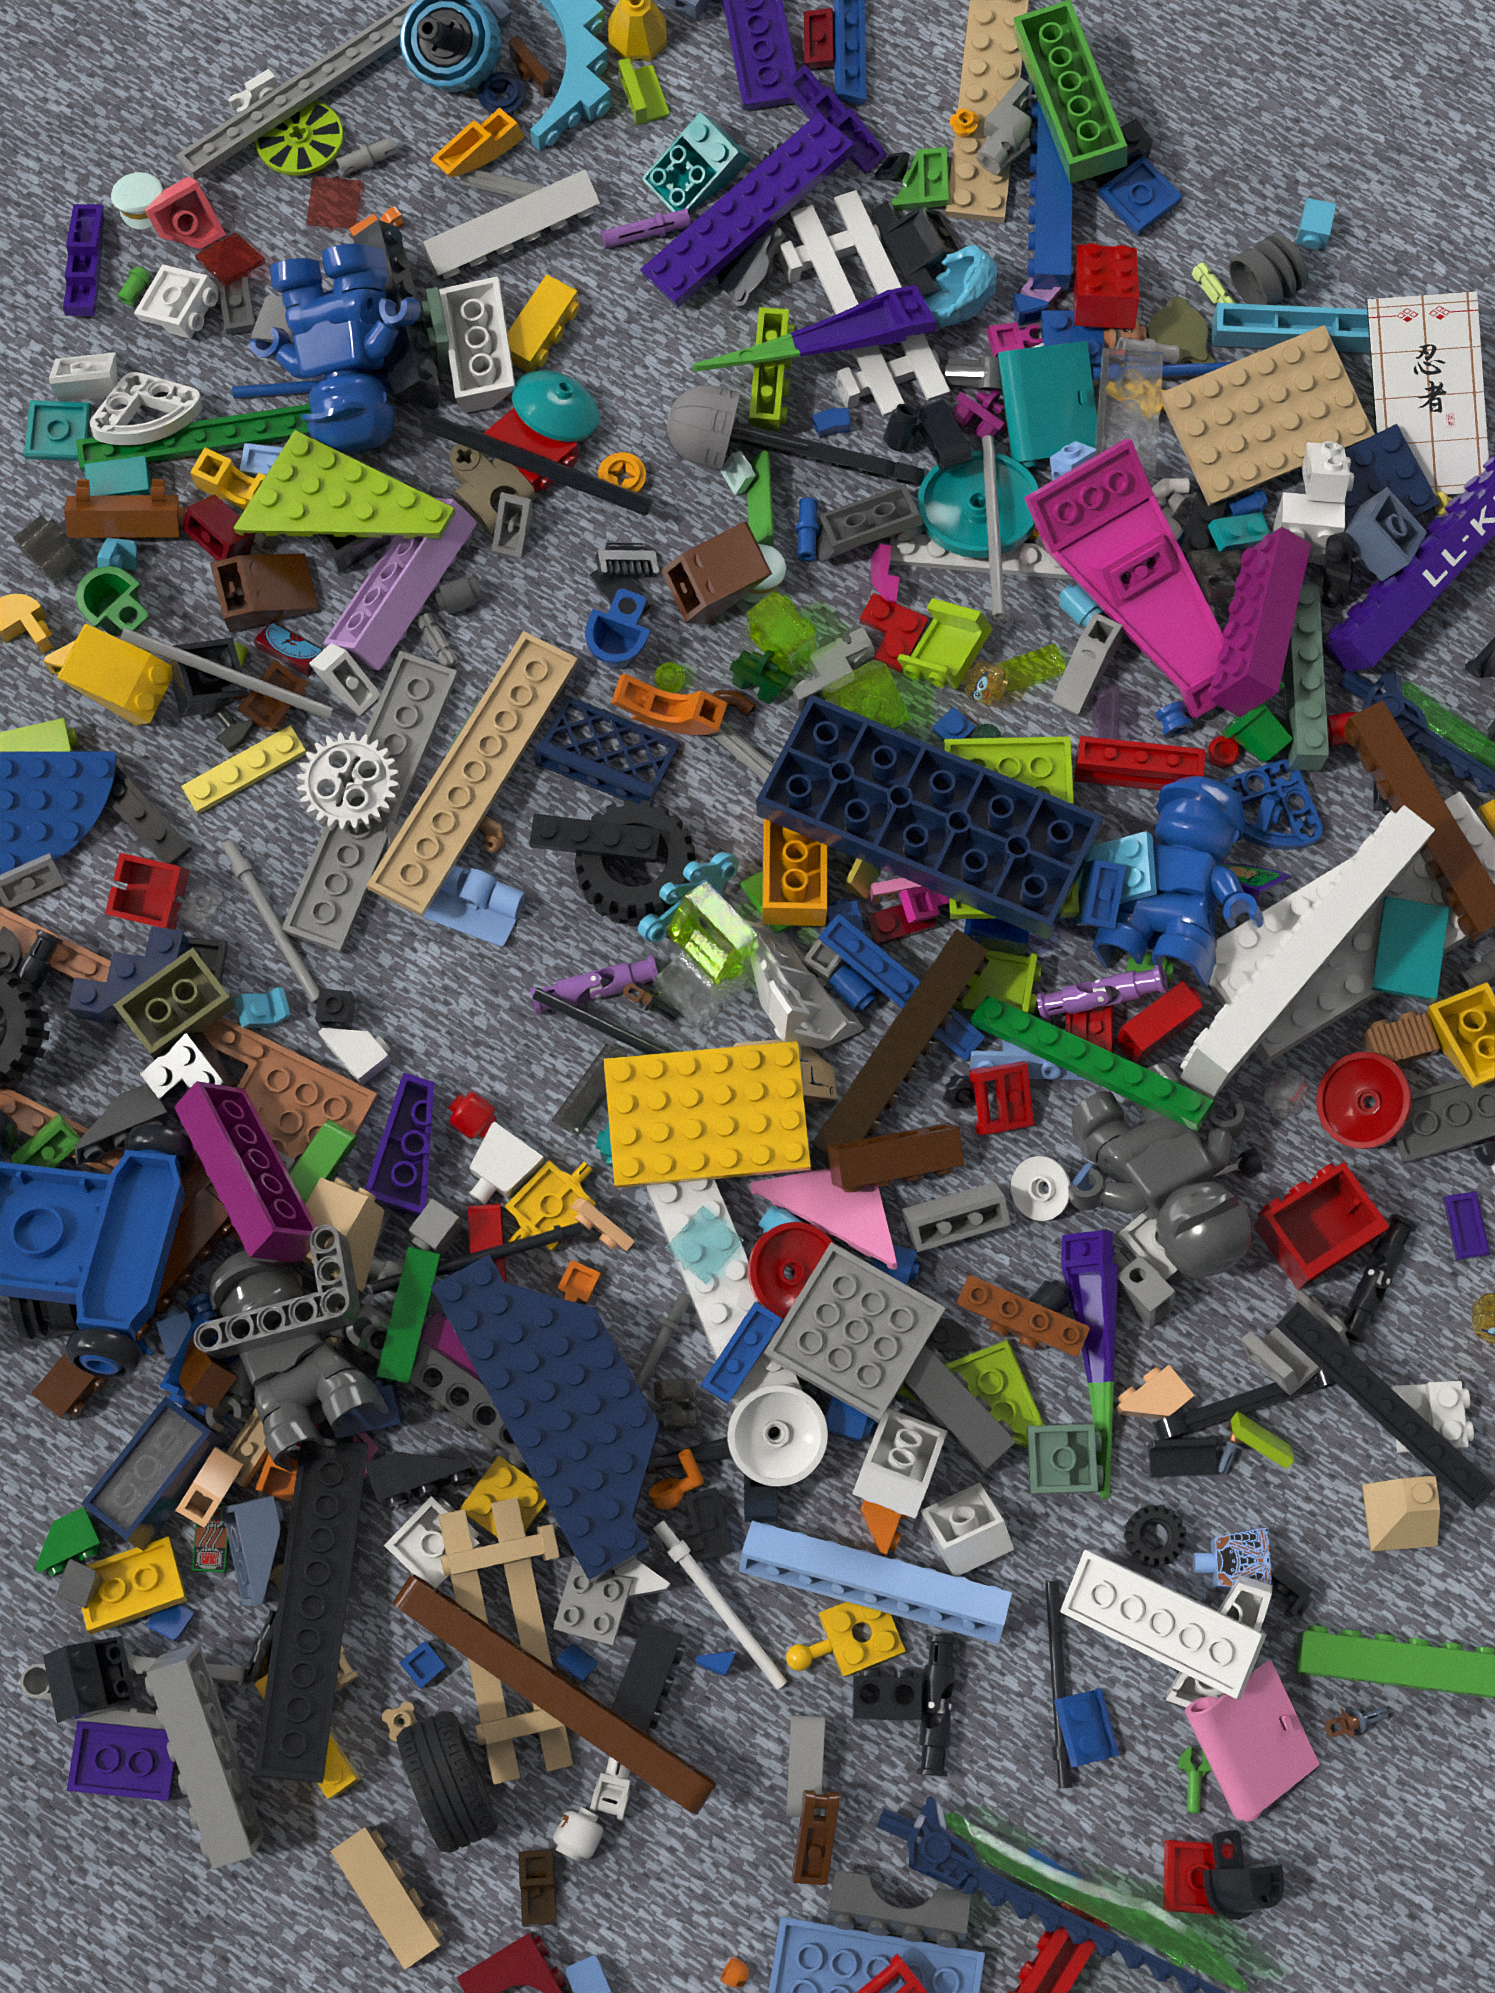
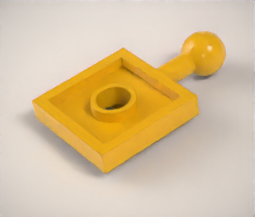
M844 1602L818 1613L827 1639L809 1647L804 1644L791 1646L786 1653V1662L791 1669L804 1671L809 1668L813 1659L833 1652L843 1678L906 1651L891 1614ZM864 1623L870 1628L871 1636L868 1641L858 1642L854 1639L852 1635L854 1625Z

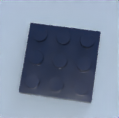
M1397 424L1345 449L1346 457L1351 459L1350 472L1354 474L1352 491H1347L1345 498V529L1359 506L1386 487L1389 488L1414 518L1438 507L1440 504Z

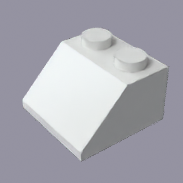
M980 1483L920 1510L942 1559L954 1577L969 1572L1014 1550L1003 1518Z

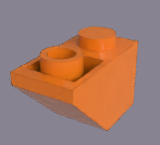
M864 1500L860 1513L879 1555L886 1557L888 1550L895 1552L902 1533L896 1531L900 1518L907 1520L908 1516Z

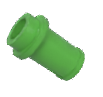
M135 266L134 270H129V278L116 295L122 303L130 307L135 305L144 287L150 285L149 279L151 275L138 266Z

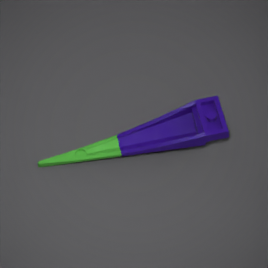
M916 285L890 289L839 314L790 334L746 349L694 363L693 372L904 342L907 336L935 331L936 320Z
M1108 1230L1062 1235L1061 1268L1067 1289L1069 1290L1075 1321L1085 1324L1090 1328L1082 1347L1095 1432L1101 1433V1452H1097V1462L1103 1468V1485H1099L1102 1499H1109L1118 1278V1264H1113V1231Z

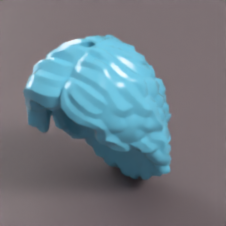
M969 245L955 253L947 254L946 258L942 261V264L947 266V270L935 277L942 291L924 299L936 320V324H940L941 328L959 324L961 321H968L971 317H976L989 304L990 298L995 294L997 265L987 253L976 245Z

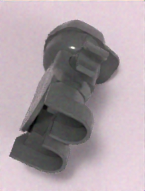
M1160 1063L1147 1068L1181 1085L1179 1078L1169 1064ZM1099 1092L1083 1100L1072 1112L1073 1137L1086 1158L1096 1164L1098 1152L1099 1170L1116 1182L1109 1181L1107 1185L1104 1184L1102 1175L1097 1170L1090 1168L1089 1184L1093 1185L1094 1188L1082 1191L1076 1185L1068 1186L1069 1199L1074 1207L1080 1210H1092L1103 1201L1104 1206L1125 1214H1134L1142 1211L1148 1219L1157 1218L1158 1242L1164 1248L1165 1256L1182 1274L1191 1278H1203L1220 1274L1231 1268L1247 1254L1252 1243V1224L1248 1211L1242 1200H1237L1232 1192H1229L1222 1184L1213 1182L1214 1175L1222 1171L1230 1161L1233 1139L1240 1136L1244 1130L1245 1108L1243 1103L1238 1101L1233 1106L1234 1118L1228 1121L1220 1120L1216 1115V1110H1211L1209 1113V1127L1211 1131L1203 1145L1195 1130L1134 1101L1132 1103L1138 1112L1143 1115L1145 1123L1132 1129L1125 1121L1124 1111L1112 1092Z
M245 1250L230 1256L218 1267L210 1278L208 1289L213 1310L220 1318L305 1296L302 1289V1275L292 1262L251 1258ZM335 1308V1312H336V1313H338V1312L341 1311V1310ZM314 1310L305 1313L304 1321H308L312 1317ZM360 1310L358 1318L348 1325L239 1354L229 1364L238 1378L214 1410L207 1407L205 1417L208 1425L220 1433L225 1428L224 1416L231 1409L234 1410L235 1418L249 1423L250 1415L248 1408L241 1402L242 1399L248 1398L254 1386L255 1404L258 1416L263 1424L265 1446L275 1465L289 1472L294 1471L285 1450L303 1441L312 1440L319 1444L324 1442L316 1426L317 1424L328 1419L332 1429L340 1432L342 1428L338 1420L354 1408L371 1405L384 1414L390 1412L377 1386L337 1350L330 1338H348L354 1345L366 1351L368 1344L362 1340L361 1336L364 1328L373 1324L378 1330L385 1331L389 1329L388 1324L375 1313L369 1310ZM282 1317L277 1318L273 1322L272 1330L277 1329L281 1325ZM250 1325L242 1330L241 1339L249 1334Z

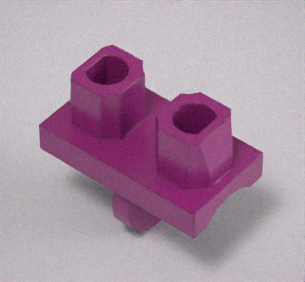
M994 389L989 395L980 390L976 398L983 402L981 406L962 392L957 396L956 400L959 404L952 414L954 419L964 428L968 426L975 415L983 420L974 432V435L982 440L986 435H991L995 438L998 433L1003 435L1008 429L1003 421L990 413L991 410H994L1000 415L1005 409L1003 405L997 402L1000 397V392Z

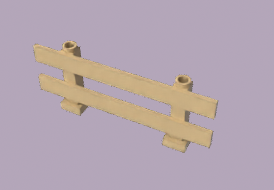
M518 1498L491 1503L499 1543L473 1549L465 1509L438 1515L446 1555L440 1556L444 1576H451L456 1602L488 1624L477 1569L503 1563L520 1646L553 1669L530 1557L541 1554L544 1561L560 1557L553 1524L537 1527V1535L526 1537ZM467 1657L481 1724L475 1725L479 1746L484 1744L486 1746L493 1784L520 1778L512 1738L537 1732L539 1733L547 1772L573 1766L565 1725L534 1703H532L534 1711L508 1717L500 1680Z

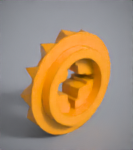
M619 452L611 454L602 461L598 469V478L637 493L641 492L646 482V469L642 461L635 455ZM623 467H625L627 477H630V479H624L623 483L619 485L618 479L614 475H620Z

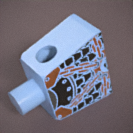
M1260 1528L1212 1539L1211 1553H1193L1194 1573H1213V1587L1231 1590L1239 1575L1272 1585L1268 1528Z

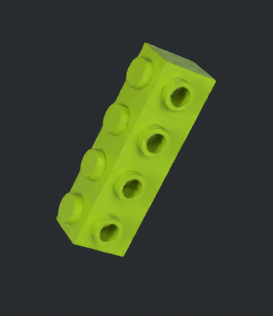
M759 307L756 345L794 332V324H789V309ZM792 358L754 363L749 426L780 433V425H786L787 407L782 406L783 397H789L790 379H784L785 370H791Z

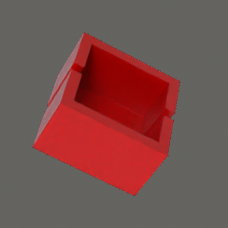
M120 852L113 880L127 884V888L124 890L111 886L105 914L160 928L176 930L182 903L176 902L177 896L184 897L190 869Z

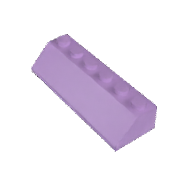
M435 498L455 508L456 512L441 539L425 538L422 536L404 538L403 535H395L323 644L327 647L333 643L345 649L354 661L363 668L380 670L390 660L391 652L397 643L406 636L407 628L413 619L422 612L423 604L429 595L438 588L444 572L453 565L456 560V554L462 545L471 538L472 530L478 522L454 499Z

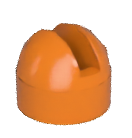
M733 1956L722 1972L720 1981L732 1988L743 1987L745 1981L750 1977L748 1966Z

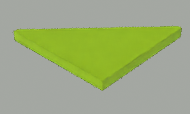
M1008 1339L945 1364L944 1366L951 1373L957 1371L967 1381L969 1386L966 1389L974 1398L979 1395L989 1404L992 1409L989 1413L997 1422L1003 1420L1010 1426L1015 1433L1012 1436L1016 1441L1015 1444L1028 1449L1027 1426H1044ZM901 1385L897 1394L919 1403L907 1391V1389L903 1385Z

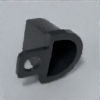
M1229 1830L1214 1833L1212 1845L1215 1868L1202 1870L1205 1894L1213 1911L1223 1919L1241 1920L1250 1916L1254 1911L1276 1906L1284 1892L1282 1864H1244L1241 1834L1239 1831ZM1225 1839H1229L1234 1847L1233 1855L1229 1859L1225 1858L1222 1853V1844Z

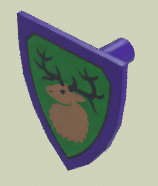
M1237 863L1217 864L1227 867L1236 873L1243 892L1251 895L1258 905L1261 892L1291 878L1289 874L1259 866Z

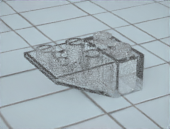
M724 923L677 956L654 978L655 989L699 1032L755 980L748 946Z

